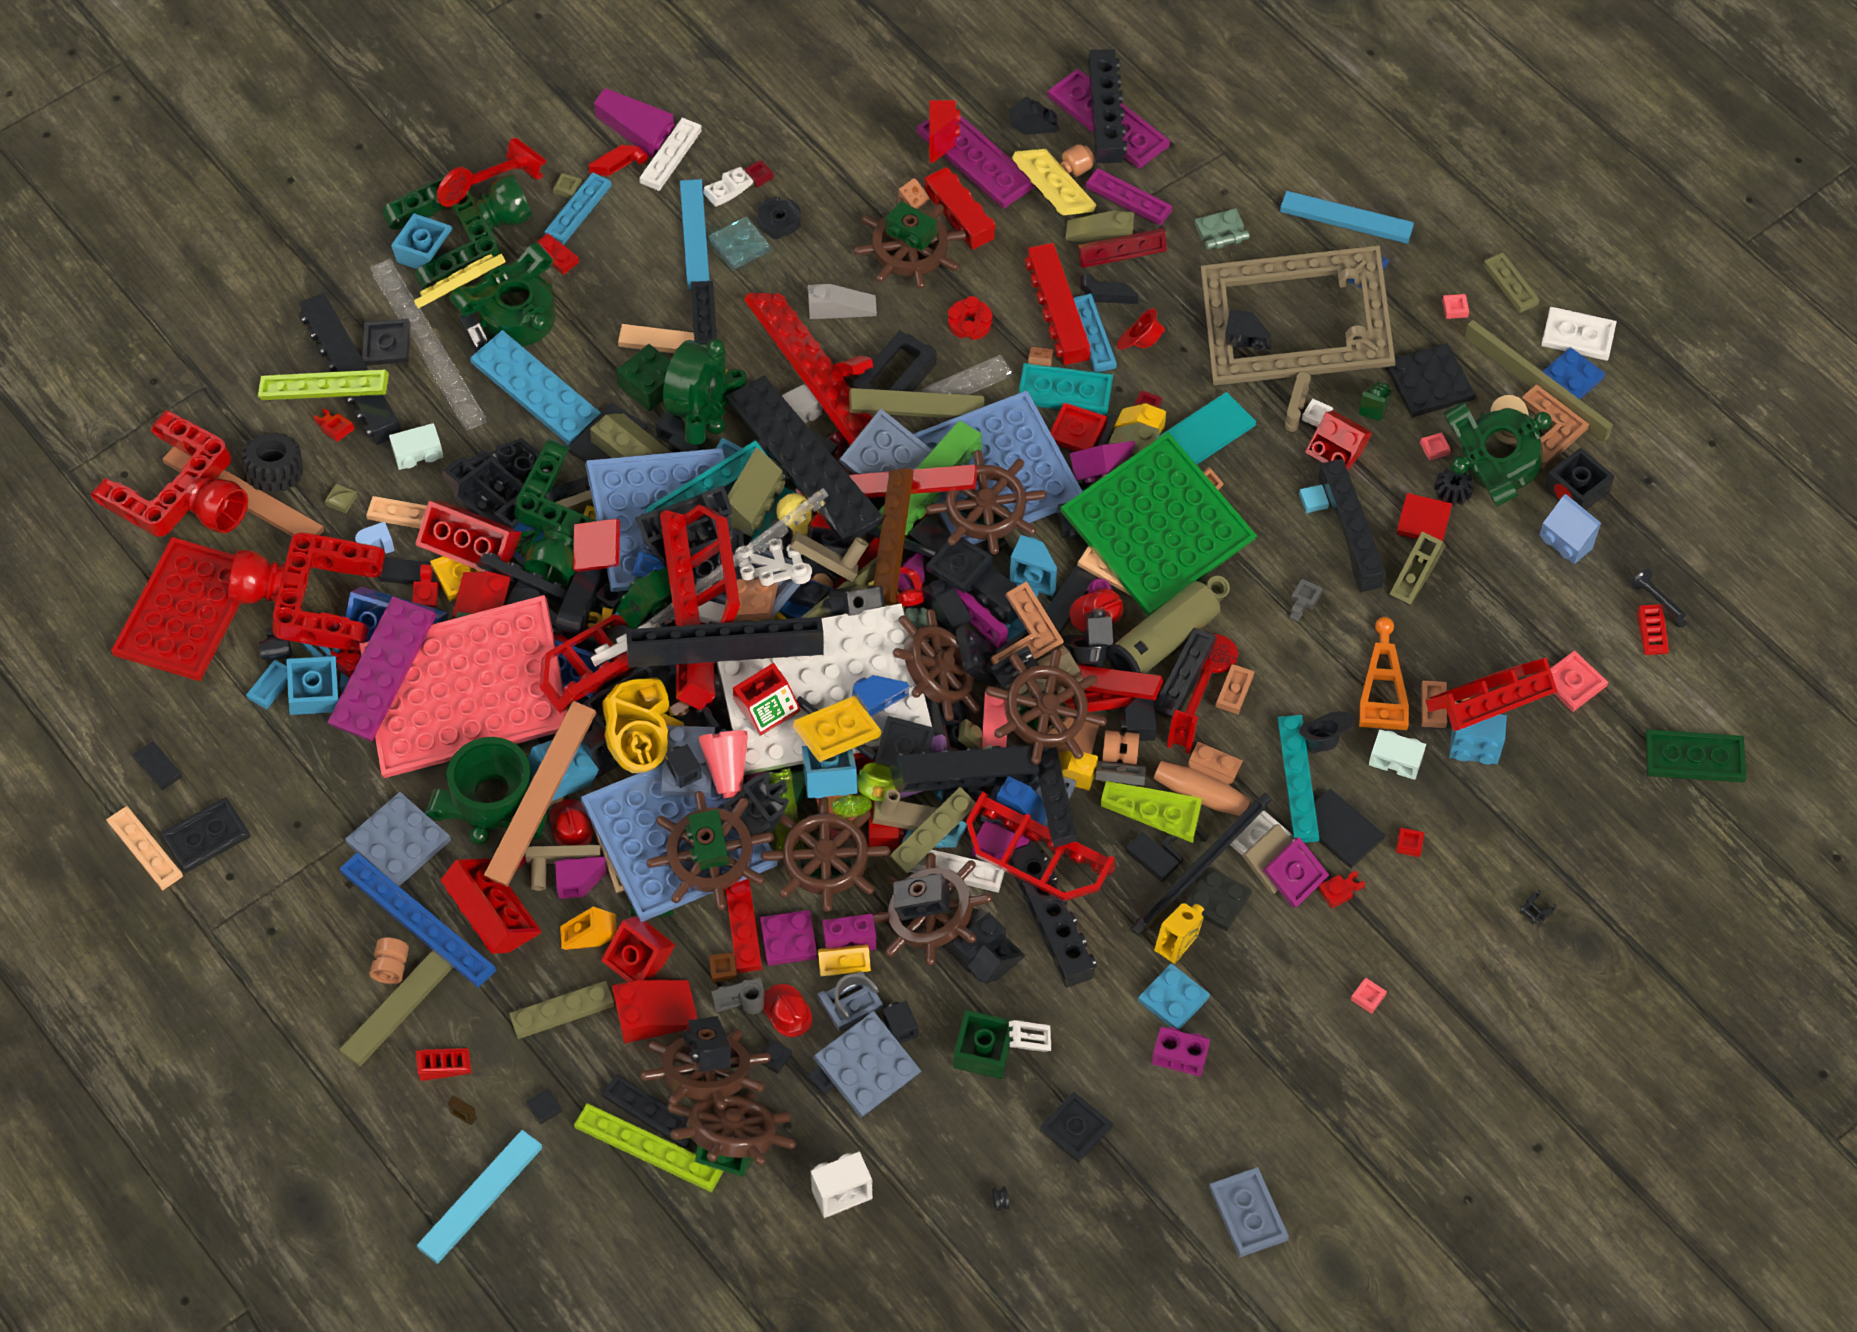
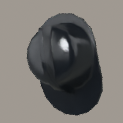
M1067 635L1062 637L1064 644L1072 647L1077 663L1083 666L1101 668L1102 662L1106 659L1107 648L1111 645L1089 647L1084 635Z
M1331 712L1302 725L1299 728V734L1306 738L1309 751L1312 754L1329 751L1337 746L1340 735L1352 728L1354 717L1347 712Z

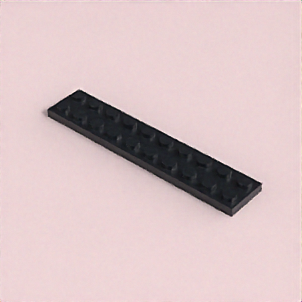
M765 375L726 395L727 403L844 545L882 524L884 520L882 514Z

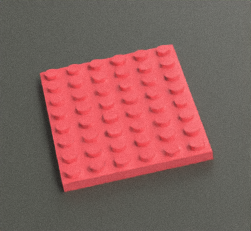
M544 595L431 626L375 736L381 775L384 778L448 762L462 746L478 738L499 737L517 744L557 733L568 712V708L560 714L539 688L541 659L545 653L556 647L548 603ZM369 641L360 644L361 655H363ZM557 655L550 659L548 682L561 697L564 694V687Z

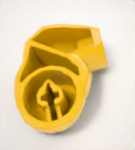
M657 677L634 679L617 684L602 702L606 721L605 739L607 747L623 769L631 773L651 771L663 761L667 753L668 729L665 720L661 717L662 714L669 710L667 692L662 681Z

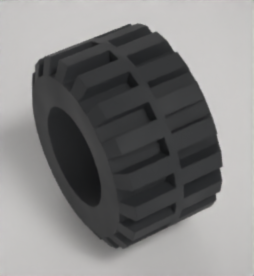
M267 432L263 433L262 436H255L254 440H249L247 446L243 448L242 459L245 479L250 486H254V489H262V492L266 493L268 491L278 493L277 491L279 490L286 491L288 487L292 488L295 486V482L300 481L303 474L301 449L293 437H287V434L284 433L280 435L278 432H273L272 434Z

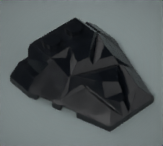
M521 438L499 445L495 451L489 453L483 450L478 452L476 457L466 459V457L459 458L446 467L442 475L447 485L454 490V500L461 507L469 512L514 529L521 523L516 519L514 513L517 497L540 452ZM546 469L542 470L543 472H546V473L550 472L549 470H546ZM524 506V507H523L524 509H527V510L532 509V508H530V507H528V506Z
M724 485L665 508L635 517L643 541L664 567H667L660 514L665 510L685 515L698 505L713 509L727 518L732 547V507ZM706 514L691 524L686 525L691 557L718 540L715 520ZM720 552L695 568L692 567L696 596L724 579Z

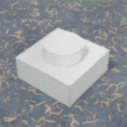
M1312 399L1302 415V420L1318 427L1325 412L1333 411V407Z

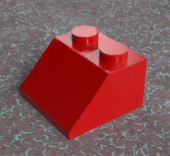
M930 100L929 163H934L955 146V138L960 137V124H956L960 123V109H956V100Z
M488 571L463 572L452 618H456L457 612L475 614L504 606L511 577Z
M635 916L622 921L601 961L627 982L650 980L666 964L676 944L648 922H640L638 917Z

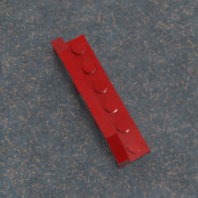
M698 505L685 515L665 510L660 514L676 626L701 625L698 606H702L725 590L728 603L720 623L734 622L740 607V599L727 518L703 505ZM706 514L715 520L718 540L691 557L686 525L691 524ZM720 552L724 579L696 596L692 567L695 568Z
M614 614L548 651L541 659L539 688L560 714L573 701L576 702L591 692L597 693L603 685L622 674L626 676L634 668H628V657L625 651L611 658L614 662L610 663L607 661L597 669L598 671L593 673L572 648L592 635L601 646L606 643L609 647L614 645L603 629L610 625L617 626L621 624L630 627L621 616ZM562 653L582 678L577 683L572 681L563 689L564 694L560 697L548 681L550 659Z
M1542 658L1489 674L1426 698L1425 702L1429 712L1446 708L1453 731H1457L1558 691L1547 658ZM1526 675H1530V676L1525 677V678L1520 679V680L1517 679V678H1520V677H1523V676H1526ZM1499 687L1497 689L1488 691V689ZM1471 698V699H1468V700H1465V701H1463V702H1460V703L1455 704V701H1459V700Z
M984 792L981 793L966 820L978 858L1063 901L1099 891L1107 875L1111 876L1115 869L1114 857L1110 856L1108 858L1078 842L1054 848L1048 827L1032 820L1028 814L1024 816L988 798ZM980 811H982L981 814L984 817L993 821L996 818L1004 822L1003 825L1006 828L1016 831L1001 860L980 850L972 825ZM1023 833H1026L1025 836L1031 841L1038 842L1040 840L1046 843L1047 848L1055 852L1041 880L1007 864ZM1063 852L1068 854L1069 859L1075 863L1082 864L1084 862L1091 866V870L1100 874L1095 884L1066 893L1047 884Z

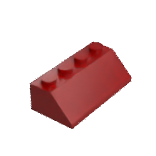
M429 501L415 545L483 572L486 570L476 566L479 557L483 553H494L501 558V561L508 563L515 555L522 532L444 501Z
M490 858L455 860L440 881L445 886L447 893L452 896L459 906V910L471 923L473 930L478 933L485 943V947L492 954L509 953L542 932L509 885L507 887L485 877L484 874L491 862Z

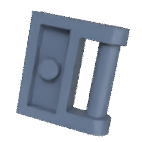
M860 971V972L857 973V974L864 975V973H863L862 971ZM852 985L844 989L840 996L857 987L862 988L839 1001L849 1014L850 1018L845 1019L838 1012L836 1003H832V1000L835 999L836 987L827 992L821 991L817 994V998L838 1031H841L861 1021L873 1011L876 1013L882 1010L883 1003L878 995L863 985Z

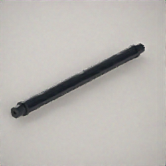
M1263 793L1259 798H1256L1229 828L1136 920V923L1131 927V931L1137 936L1144 930L1147 931L1151 924L1257 816L1267 809L1266 806L1272 801L1271 797Z

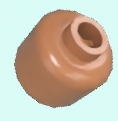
M1076 144L1062 154L1063 162H1061V166L1067 173L1078 177L1092 168L1094 155L1089 147Z

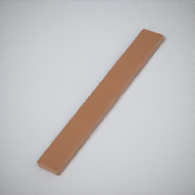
M173 447L163 458V462L181 473L182 467L190 460L191 456ZM226 470L216 479L230 480L237 483L248 495V512L292 537L298 533L321 535L324 532V527L321 524L261 490L254 489V486H250L247 482Z
M575 701L572 702L484 874L485 877L508 887L596 714L594 709Z

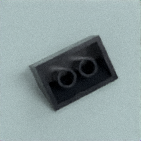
M924 694L931 724L935 728L934 737L941 734L945 736L947 749H955L956 751L969 749L958 741L959 723L965 719L971 722L969 709L965 703L960 700L952 704L954 717L951 721H946L943 715L942 704L934 702Z

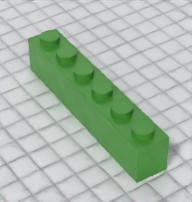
M959 420L916 469L968 465L976 450L981 451L983 448L982 433ZM941 492L910 495L905 535H908V532L913 528V524L918 519L924 517L926 506L939 500ZM884 506L879 510L882 516L884 513Z

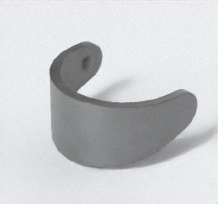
M857 973L848 974L837 983L835 989L836 1008L845 1019L850 1018V1016L839 1002V996L844 989L852 985H863L874 993L879 992L876 985L864 975Z

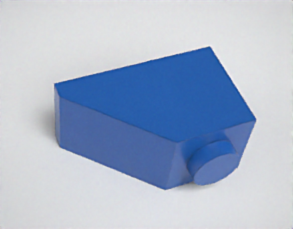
M872 675L867 679L865 677L861 678L854 684L852 697L855 696L868 714L873 717L907 697L910 686L904 681Z
M1008 776L997 794L996 802L1024 816L1028 814L1032 820L1043 825L1047 817L1041 797L1030 786Z

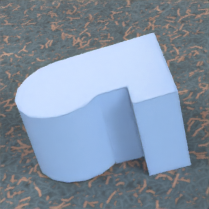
M385 521L362 529L356 534V543L380 547L384 549L385 554L394 551L393 542Z

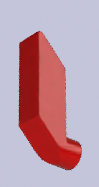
M620 145L588 164L589 174L593 172L597 175L610 176L633 161H636L639 165L644 164L648 160V155L640 147Z

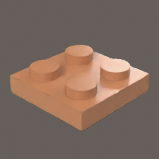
M759 578L751 580L736 579L740 607L735 620L771 619L778 582L769 586H763Z

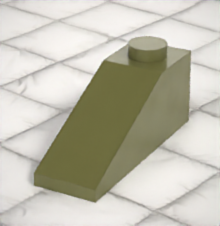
M1108 211L1067 220L1065 240L1091 243L1131 235L1133 233L1134 212Z
M1421 532L1390 595L1411 605L1438 562L1446 546L1444 542Z

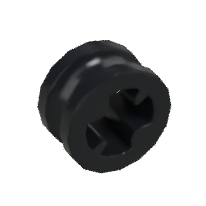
M1003 1186L1000 1190L992 1188L995 1210L1000 1211L1002 1207L1006 1210L1010 1209L1006 1186Z

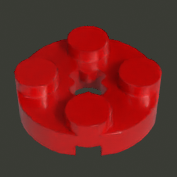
M970 296L967 299L956 302L949 309L948 327L959 338L964 339L965 336L971 337V340L980 339L988 334L991 329L992 311L984 302L979 301L974 296ZM967 317H973V318H974V321H973V322H972L971 320L966 321V318H967Z

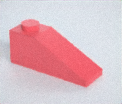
M986 691L982 749L989 744L1005 748L1007 735L997 738L994 734L996 729L1008 723L1004 709L1005 700L988 696Z

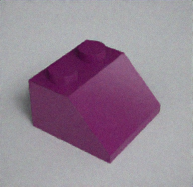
M1135 441L1101 445L1070 453L1075 479H1085V483L1099 481V476L1102 479L1129 460L1135 447Z

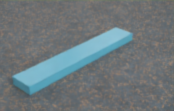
M521 1130L418 1243V1249L438 1264L542 1149V1144Z

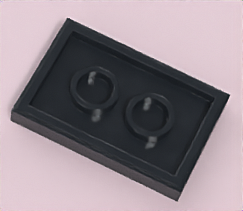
M611 402L569 446L570 450L568 451L585 463L588 460L610 459L609 455L591 442L590 428L605 415L623 413L645 431L648 430L647 424Z
M1331 788L1314 803L1319 842L1351 869L1385 837L1383 832Z
M227 797L161 832L162 838L185 873L251 837Z

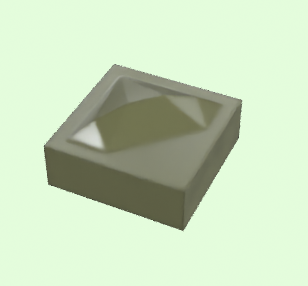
M336 484L325 500V504L346 514L356 500L357 492Z

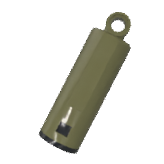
M1213 576L1206 584L1194 581L1187 585L1108 648V658L1114 669L1147 673L1186 642L1194 628L1201 630L1219 615V603L1230 590L1228 581L1224 577ZM1211 587L1217 589L1219 594L1214 593Z

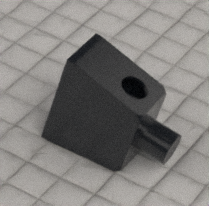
M853 585L830 590V598L824 599L823 602L825 611L827 613L831 612L833 615L847 614L852 616L861 614L865 610L885 607L883 587L870 585Z
M593 719L581 744L599 769L596 777L599 778L618 767V763L607 747L605 731ZM597 748L599 749L598 754L595 752V749Z

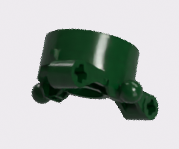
M533 243L517 261L509 266H497L486 272L483 281L474 286H460L454 289L449 296V300L463 316L479 311L481 321L479 324L490 339H493L503 330L522 347L534 344L543 339L551 331L555 323L556 312L551 290L553 285L539 276L552 266L553 258L540 243ZM513 292H527L530 294L528 300L518 306H509L500 300L501 296Z
M712 339L708 344L686 340L677 348L666 373L663 401L665 409L670 415L685 418V441L687 443L696 445L705 442L706 426L712 434H720L724 431L725 423L722 416L726 412L723 408L727 404L726 395L747 385V374L741 369H732L726 373L725 345L719 339Z
M1465 402L1443 412L1450 428L1454 431L1462 445L1464 456L1455 457L1451 461V470L1456 474H1464L1468 470L1472 478L1480 486L1487 489L1496 507L1517 497L1516 490L1529 484L1540 471L1543 462V446L1538 429L1544 430L1551 425L1552 418L1547 412H1538L1532 419L1529 415L1518 410L1503 408L1487 414L1482 412L1480 413L1481 417L1475 421ZM1508 431L1516 437L1517 447L1514 453L1505 458H1495L1486 451V441L1494 432Z
M483 737L468 742L453 755L445 773L450 791L443 789L432 790L425 814L430 819L436 821L455 818L466 820L468 824L475 826L470 831V840L476 845H483L489 839L488 829H498V827L508 829L532 782L530 764L526 754L518 745L504 738ZM491 778L503 780L509 786L507 796L498 802L485 803L476 796L478 786ZM547 813L544 814L532 838L533 840L541 838Z

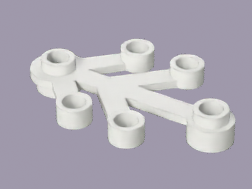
M773 538L768 542L769 550L773 553L774 559L753 554L752 550L747 546L738 547L735 551V562L738 567H742L740 573L743 580H751L759 576L761 585L769 586L775 582L792 579L796 584H803L811 579V566L802 562V554L792 549L791 544L787 547L788 556L793 560V565L785 563L782 553L783 543L780 538ZM755 563V564L761 565V566H763V567H759V568H755V569H754V567L752 566V564Z

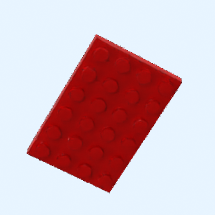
M172 537L111 650L113 656L201 681L240 606V603L228 599L230 575L235 555Z

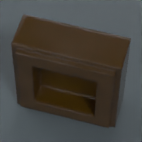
M454 1095L448 1101L450 1113L467 1124L472 1125L477 1119L474 1107Z

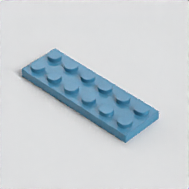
M503 330L470 358V362L568 445H571L601 414V412Z

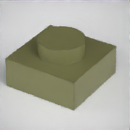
M967 719L959 723L958 741L967 748L976 747L982 749L983 731Z

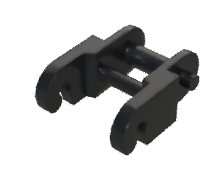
M1539 890L1527 899L1525 906L1522 905L1520 907L1522 909L1520 914L1525 913L1530 917L1532 925L1535 923L1539 924L1540 919L1544 921L1557 908L1555 904L1547 910H1541L1537 907L1534 901L1541 894ZM1531 907L1539 912L1537 916L1529 910Z

